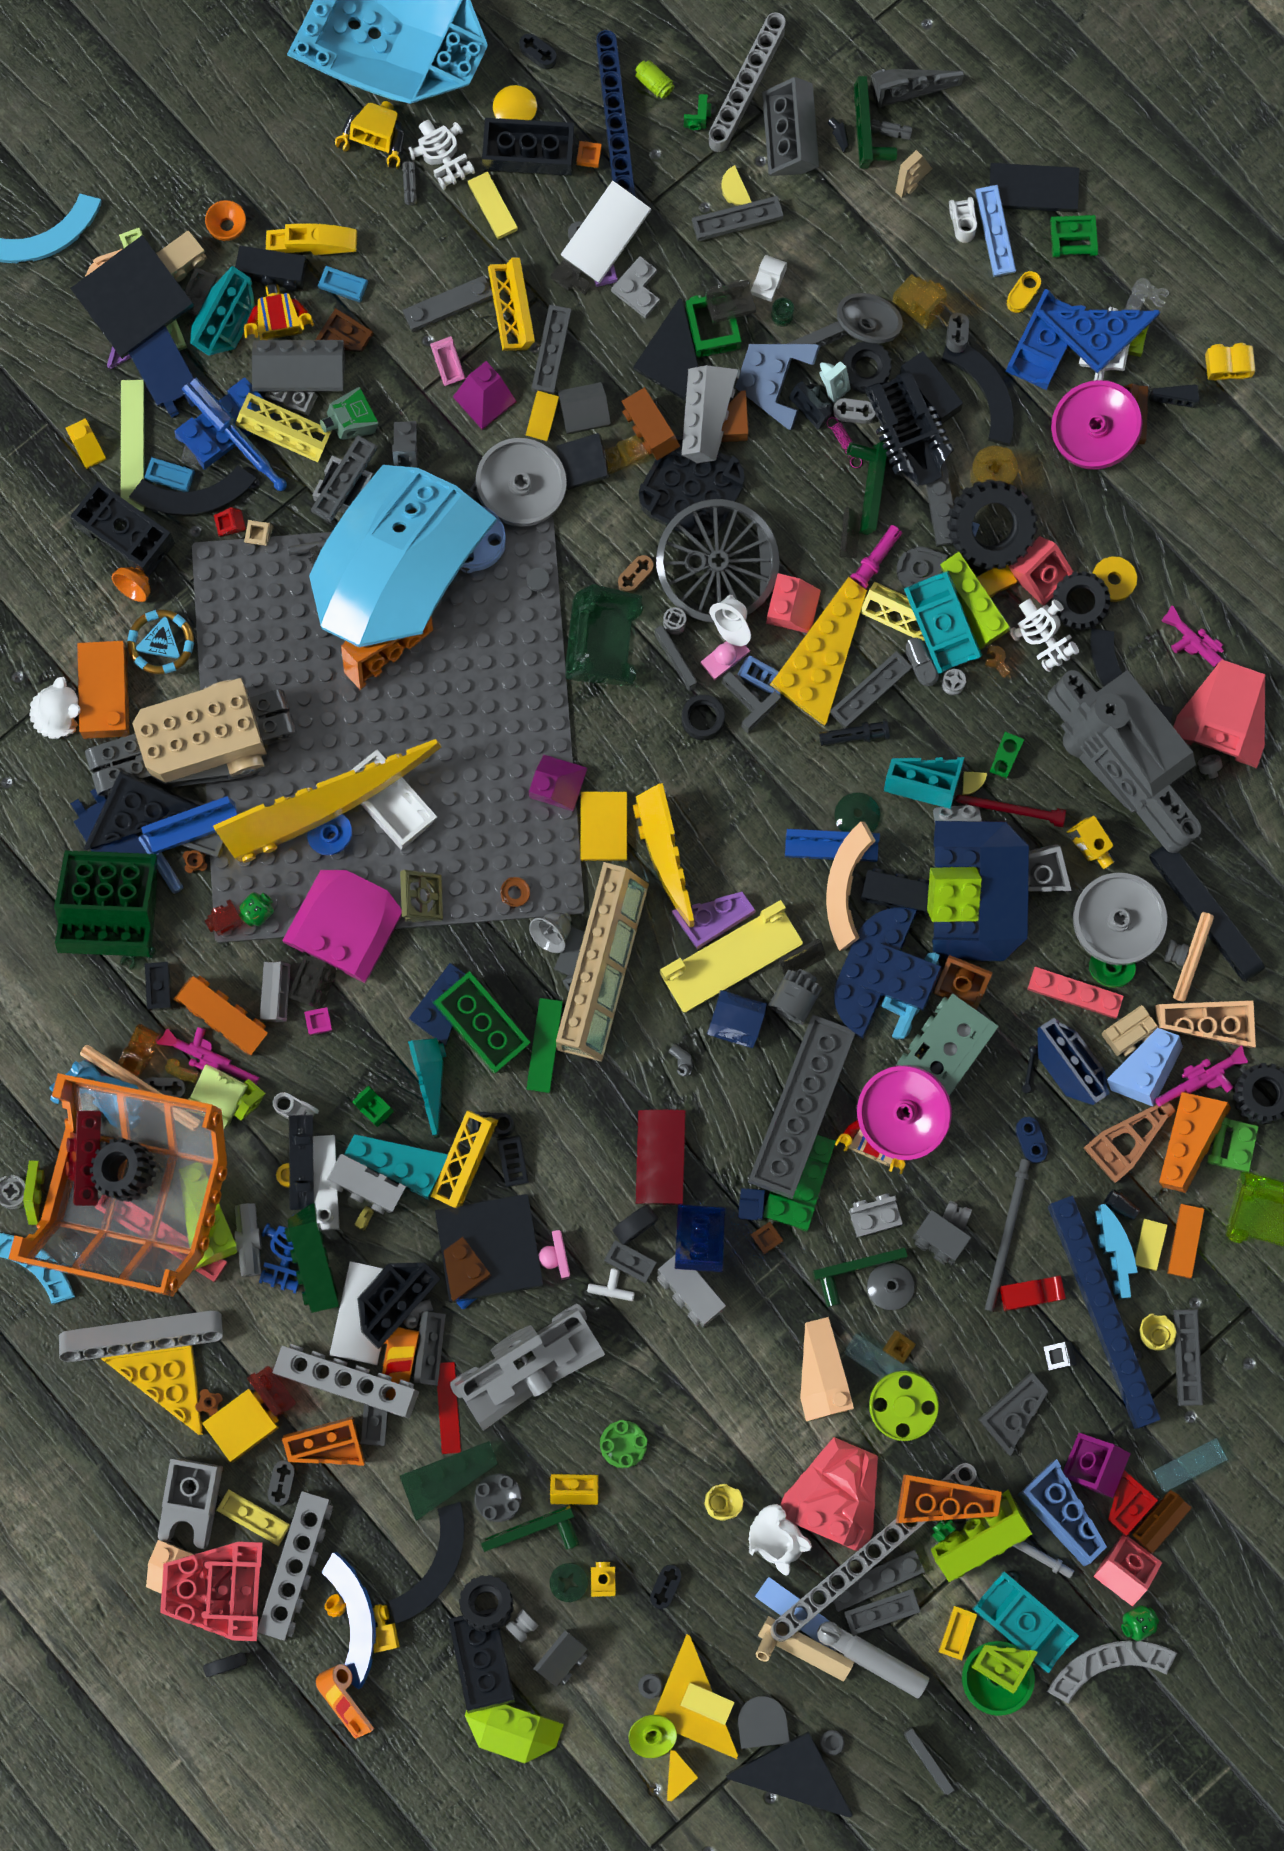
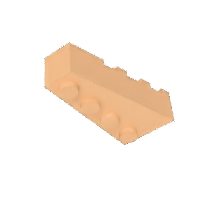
M1253 1001L1155 1005L1156 1024L1160 1029L1248 1048L1256 1047Z

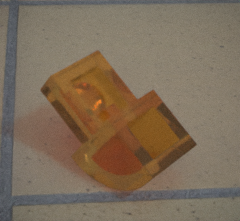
M138 1024L128 1046L123 1050L118 1065L139 1077L155 1053L154 1047L160 1034L142 1024Z

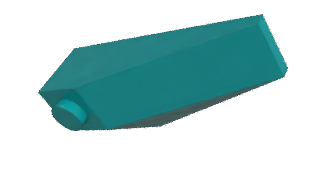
M437 1038L408 1041L415 1071L419 1078V1086L425 1102L433 1138H437L439 1136L444 1069L442 1058L447 1057L444 1044H439Z

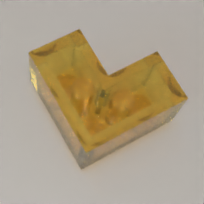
M911 274L894 292L892 301L927 329L944 310L947 293L941 284H935L932 280L926 284L920 277L916 278Z

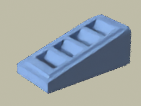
M752 656L746 657L737 675L744 682L770 694L776 691L781 696L780 692L770 686V683L779 671ZM750 666H753L751 674L748 675L747 672ZM762 670L759 679H756L755 677L758 671ZM767 674H770L768 683H763Z

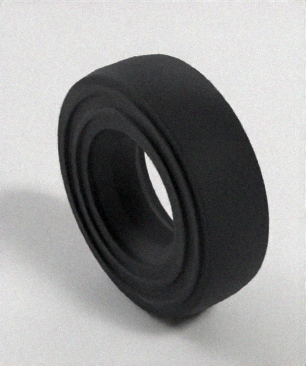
M241 1652L203 1665V1670L206 1677H212L245 1666L247 1659L245 1653Z

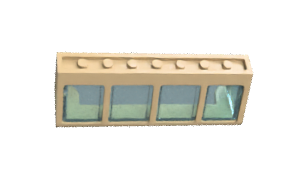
M603 862L556 1039L558 1051L601 1062L604 1057L649 886L647 882L625 867Z

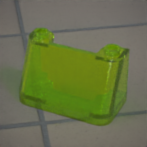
M1241 1172L1225 1231L1226 1237L1236 1243H1242V1241H1246L1251 1237L1284 1246V1182L1250 1172Z

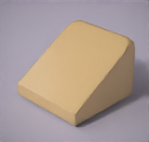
M248 520L244 542L267 546L273 531V525L266 522Z

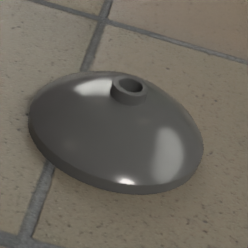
M866 293L851 294L843 298L837 308V319L842 328L849 335L863 342L873 344L889 342L900 334L903 326L902 316L896 307L876 295Z

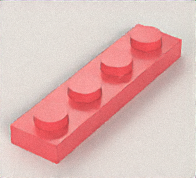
M1034 967L1027 988L1029 991L1114 1019L1118 1016L1124 997L1123 995L1038 967Z

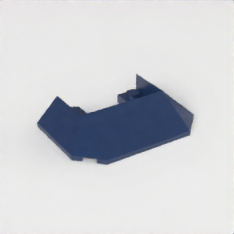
M935 821L933 845L935 847V868L976 867L980 869L982 880L978 921L934 922L933 953L940 955L938 960H947L948 956L951 955L961 960L1004 961L1028 938L1029 845L1007 822Z

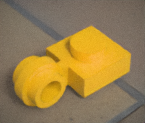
M382 1604L375 1605L373 1612L375 1623H378V1627H376L374 1653L400 1647L395 1623L385 1624L386 1620H389L390 1617L388 1607Z

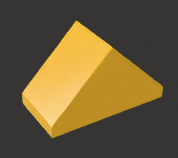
M670 1750L667 1801H673L698 1778L676 1750Z

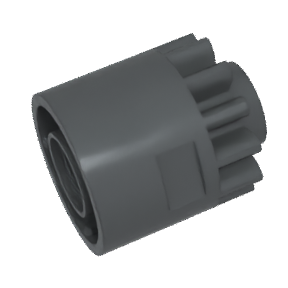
M799 969L798 972L788 970L768 1006L782 1017L803 1025L822 991V987L818 986L819 984L816 983L817 978L802 969Z

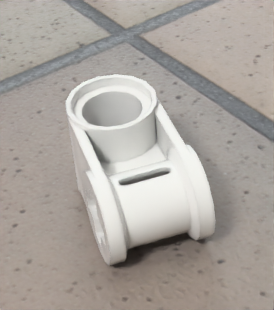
M968 197L967 200L956 202L950 200L949 210L955 236L962 243L971 242L975 237L977 228L973 198ZM962 227H968V228H970L971 230H970V231H964V230H962L961 228H962Z
M285 1092L277 1094L273 1100L275 1111L288 1119V1115L312 1114L314 1116L319 1112L318 1109L302 1100L300 1101ZM283 1098L290 1100V1107L286 1110L278 1108V1102Z

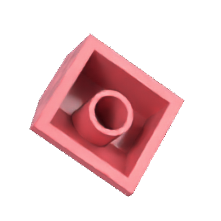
M1039 536L1033 546L1027 548L1028 554L1024 558L1020 556L1017 559L1018 562L1010 565L1009 569L1018 583L1040 604L1045 605L1053 597L1054 590H1056L1059 581L1061 582L1066 575H1072L1073 570L1057 544Z
M778 573L766 624L808 633L813 625L821 590L800 578Z
M1122 1534L1100 1564L1094 1577L1121 1599L1133 1606L1148 1590L1162 1562L1129 1536L1126 1537Z

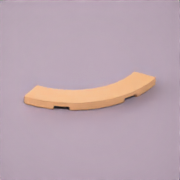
M860 822L844 839L833 860L828 878L826 893L827 915L830 929L839 951L846 950L860 938L853 922L851 910H849L848 895L851 892L852 873L856 863H859L864 853L876 841L866 822Z

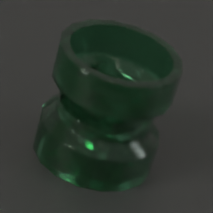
M778 298L772 305L771 319L777 326L784 327L789 325L793 320L794 304L788 298Z

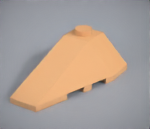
M829 1317L806 1322L800 1394L806 1421L853 1410L849 1387Z

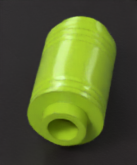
M651 60L647 62L642 61L636 67L635 71L637 73L635 77L657 98L665 99L674 89L673 81Z

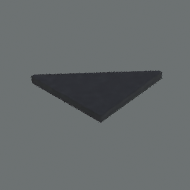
M679 298L633 366V370L686 401L688 369L698 367L683 301Z
M121 769L84 849L89 850L92 847L142 832L141 827L199 807L200 805Z
M809 1731L726 1774L727 1779L845 1817L850 1818L853 1816Z

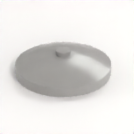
M512 438L497 443L484 454L477 468L475 486L482 506L492 510L501 522L512 526L525 527L547 520L558 510L566 491V474L560 459L550 448L532 439Z
M1111 873L1095 879L1082 891L1074 907L1073 925L1080 944L1094 958L1112 965H1130L1147 958L1159 946L1167 927V912L1160 894L1146 880L1128 873Z

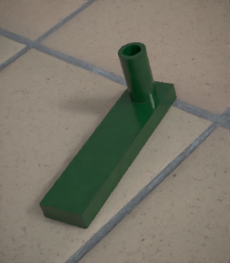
M858 76L853 87L859 169H868L872 161H896L897 148L872 147L867 76Z
M850 442L847 447V456L869 461L859 531L860 534L869 535L877 528L887 450L883 449L882 445L884 443L881 442L873 447Z
M901 1248L813 1270L812 1273L814 1281L820 1280L826 1305L831 1307L841 1304L834 1279L835 1276L903 1260L908 1256L906 1248Z
M568 1505L480 1540L483 1551H489L555 1524L558 1527L565 1548L571 1549L579 1545L570 1521V1518L574 1517L572 1509Z

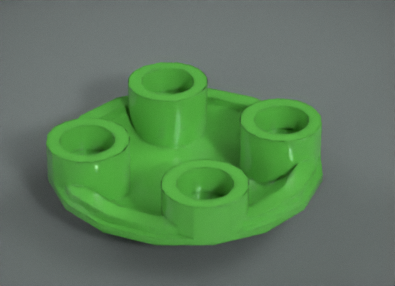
M619 1420L611 1423L604 1430L600 1438L602 1456L609 1464L617 1468H629L636 1465L643 1459L647 1449V1438L638 1425L630 1421Z

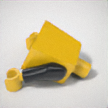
M383 101L380 106L368 103L364 108L350 113L342 129L343 135L335 139L336 147L339 148L340 143L345 142L343 151H348L350 148L349 138L387 153L392 150V154L387 158V165L389 167L390 161L395 159L398 161L396 169L400 167L398 154L402 150L404 132L401 122L397 120L398 113L393 111L394 106L388 101Z

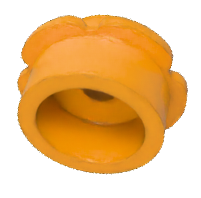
M334 1594L327 1599L324 1607L329 1616L337 1617L346 1611V1602L344 1603L341 1596Z

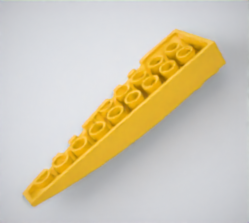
M437 739L407 749V755L403 756L401 753L387 757L383 764H375L374 762L367 764L362 772L355 773L354 770L317 783V789L313 790L312 787L298 790L293 798L282 796L275 799V803L272 806L265 807L264 804H261L222 821L213 827L236 860L239 862L243 861V863L250 862L256 858L257 854L262 852L270 853L277 849V845L321 826L365 802L429 758L441 748V744Z

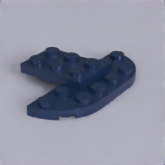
M901 907L890 908L870 917L858 931L860 938L852 944L839 974L834 993L837 1012L845 1026L863 1039L882 995L924 1011L942 969L941 966L901 951L917 915V910Z

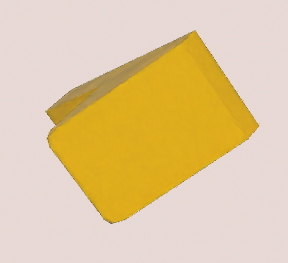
M86 418L66 427L86 469L106 460Z

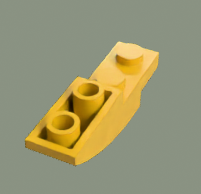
M285 224V229L267 230L266 250L284 253L311 251L313 255L356 252L357 230L326 224Z

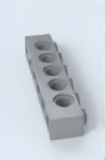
M290 1344L289 1348L281 1347L272 1373L410 1419L419 1391L413 1389L414 1384L400 1380V1383L397 1384L391 1382L392 1377L378 1373L376 1377L369 1374V1369L357 1365L355 1369L346 1367L347 1362L334 1358L333 1362L324 1360L326 1356L324 1354L312 1351L311 1355L303 1353L304 1348ZM305 1359L307 1361V1368L299 1372L298 1363ZM328 1367L329 1375L321 1379L320 1370ZM350 1374L352 1378L350 1384L343 1386V1376ZM372 1381L374 1384L373 1390L370 1393H365L364 1385ZM394 1388L396 1391L395 1398L387 1401L386 1392Z
M301 1492L260 1620L258 1633L286 1641L288 1636H293L296 1627L293 1619L295 1613H300L304 1601L300 1597L303 1589H308L311 1580L308 1572L310 1566H315L318 1558V1552H315L317 1543H322L326 1529H323L325 1519L329 1520L332 1514L333 1506L330 1505L331 1500ZM309 1513H315L318 1518L316 1525L313 1527H309L305 1523V1517ZM302 1536H306L310 1540V1546L306 1550H301L298 1547V1540ZM295 1559L300 1560L303 1564L302 1571L297 1574L293 1573L290 1569L291 1562ZM287 1583H292L295 1586V1593L291 1597H287L283 1593V1587ZM280 1606L285 1607L288 1611V1616L283 1621L277 1619L275 1615L276 1609Z

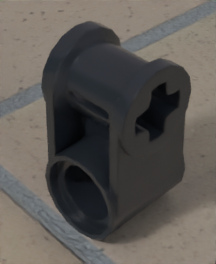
M474 1112L484 1118L492 1117L498 1120L492 1137H506L515 1130V1122L507 1113ZM472 1119V1132L470 1134L479 1131V1121ZM502 1119L510 1121V1126L506 1130L498 1129V1123Z

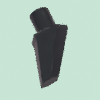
M832 117L828 121V125L834 130L832 134L835 136L843 153H845L849 147L845 123H839Z

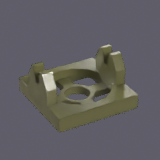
M411 870L400 871L402 917H405V921H442L441 875ZM419 882V887L416 890H410L411 883ZM421 889H424L427 893L426 901H423L420 897ZM411 898H416L420 904V912L412 906ZM433 900V905L430 911H428L427 904Z

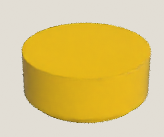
M289 1163L281 1165L276 1172L277 1181L289 1188Z

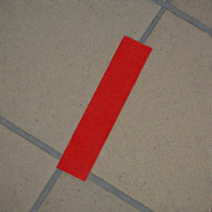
M455 1362L440 1363L437 1392L442 1454L461 1453L457 1396L453 1393L450 1386L451 1381L456 1378Z

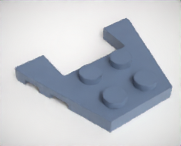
M749 344L735 388L740 392L746 391V396L784 427L793 430L799 410L778 403V399L791 359L794 358L814 365L820 345Z

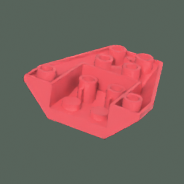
M1221 659L1177 715L1173 726L1186 744L1192 745L1193 742L1234 756L1236 757L1235 761L1257 768L1265 746V674Z

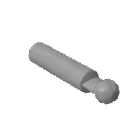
M824 1622L819 1626L817 1635L822 1644L836 1649L844 1654V1657L917 1699L923 1694L929 1682L928 1676L857 1635L854 1636L841 1629L834 1622Z

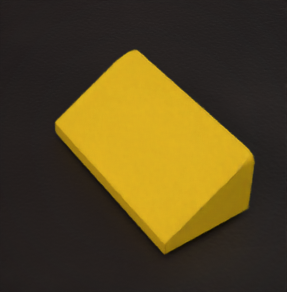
M551 1474L550 1503L597 1505L599 1475Z

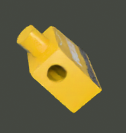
M1094 815L1083 819L1066 831L1088 861L1096 859L1103 869L1115 862L1108 852L1113 847V843Z

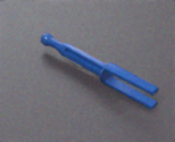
M197 377L190 383L195 390L187 383L182 390L218 432H224L257 470L264 473L274 483L277 491H284L287 487V482L273 471L269 461L234 424V417Z

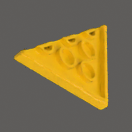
M193 1345L101 1358L195 1433L203 1435L201 1412H198L195 1408L196 1403L199 1402Z
M686 1634L653 1715H661L672 1721L677 1734L737 1759L738 1754L726 1724H721L680 1706L689 1683L712 1692L690 1635Z

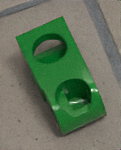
M1005 732L990 772L1007 779L1024 739Z

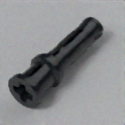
M883 719L882 722L870 724L864 722L862 726L819 732L820 744L823 746L857 740L870 742L871 739L885 738L887 740L890 739L888 721ZM882 729V731L872 732V730ZM852 734L851 736L832 738V736Z

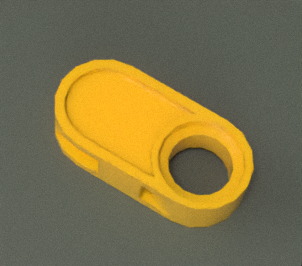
M1025 272L1009 293L1007 307L1011 312H1023L1038 292L1041 278L1036 272ZM1027 278L1034 279L1036 286L1028 288L1024 285V280Z

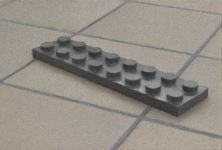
M812 1014L748 1183L793 1199L855 1033L848 1027Z

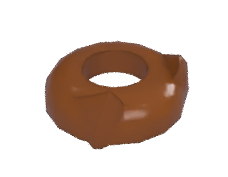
M509 877L501 886V900L511 907L522 906L530 897L529 885L519 877ZM516 886L520 889L521 895L518 899H513L509 896L508 890L510 887Z

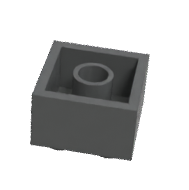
M931 1210L912 1238L915 1240L914 1244L925 1252L927 1249L935 1254L934 1258L943 1265H946V1263L951 1265L971 1237Z

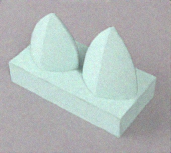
M841 361L835 366L821 362L820 367L822 371L819 372L820 377L826 386L828 398L833 403H836L837 400L851 390L847 367Z

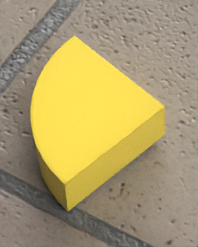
M964 772L962 795L967 796L978 791L983 786L987 773Z
M366 1206L360 1213L355 1226L364 1231L374 1210Z

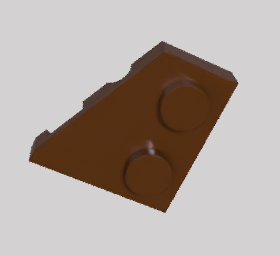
M335 308L315 340H343L344 351L363 352L374 333Z
M463 1237L444 1250L451 1299L455 1303L488 1279L491 1274Z

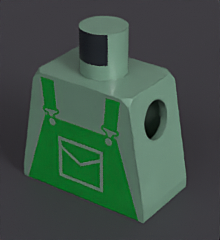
M360 387L333 401L327 410L328 417L320 420L321 428L325 433L335 429L338 437L342 440L355 438L358 435L374 434L379 424Z

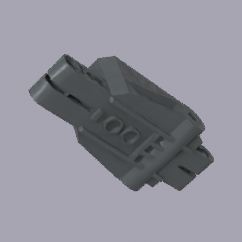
M1075 670L1066 672L1047 695L1049 703L1064 721L1061 725L1065 731L1063 736L1064 747L1071 755L1078 757L1124 807L1128 808L1131 813L1136 812L1168 852H1180L1201 833L1199 821L1171 787L1196 765L1193 751L1128 670L1097 692H1095L1091 682L1086 680L1080 672Z

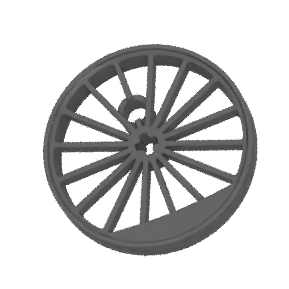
M705 500L685 508L667 525L657 549V572L664 592L677 608L682 609L685 614L698 620L714 622L711 615L701 613L715 573L717 603H721L720 574L730 595H733L737 600L725 575L726 572L755 599V602L746 608L747 615H749L764 603L773 590L779 571V551L771 529L756 512L730 500ZM713 508L715 551L697 514L699 510ZM717 508L731 509L734 512L719 550ZM737 512L748 517L752 522L723 551ZM693 514L710 552L685 530L679 522L688 515ZM756 524L758 541L727 555L746 532ZM677 527L704 553L669 542L668 537L672 530ZM667 545L689 554L686 556L685 561L664 562L665 546ZM759 545L760 558L729 559ZM716 555L719 556L720 560L724 561L719 567L716 566V563H712ZM690 557H699L701 566L699 568H692L689 565ZM760 562V575L728 563ZM685 565L690 573L668 582L664 566ZM708 568L681 599L672 591L670 585ZM729 569L759 579V597ZM711 572L698 611L688 607L683 601Z

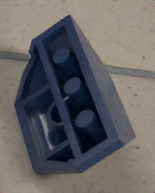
M1055 1018L1037 1029L1038 1058L1067 1097L1094 1105L1110 1094L1107 1088L1104 1068L1075 1030L1059 1023V1020Z

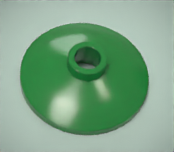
M1091 956L1089 962V970L1093 978L1100 984L1112 988L1127 985L1133 979L1136 971L1135 963L1130 965H1112L1104 963Z

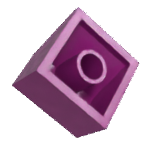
M1078 1433L1063 1473L1069 1481L1113 1498L1130 1453L1114 1444Z

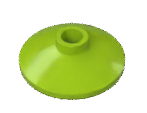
M648 1715L640 1718L633 1724L628 1735L631 1749L637 1755L644 1758H657L665 1755L672 1749L677 1738L676 1728L672 1721L661 1715Z

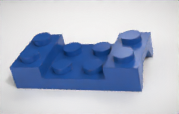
M1045 289L1011 357L1006 372L1047 390L1068 345L1037 315V311H1085L1086 307L1066 304L1056 299L1049 290Z
M244 377L228 389V394L220 399L219 402L234 417L235 424L248 393L262 399L264 398L258 391L252 390V385ZM249 402L248 409L255 412L261 411L259 405ZM203 413L195 419L190 418L175 430L176 439L183 442L190 449L204 470L236 446L224 432H218ZM274 413L269 414L272 419L274 417ZM238 427L246 437L252 434L251 432Z

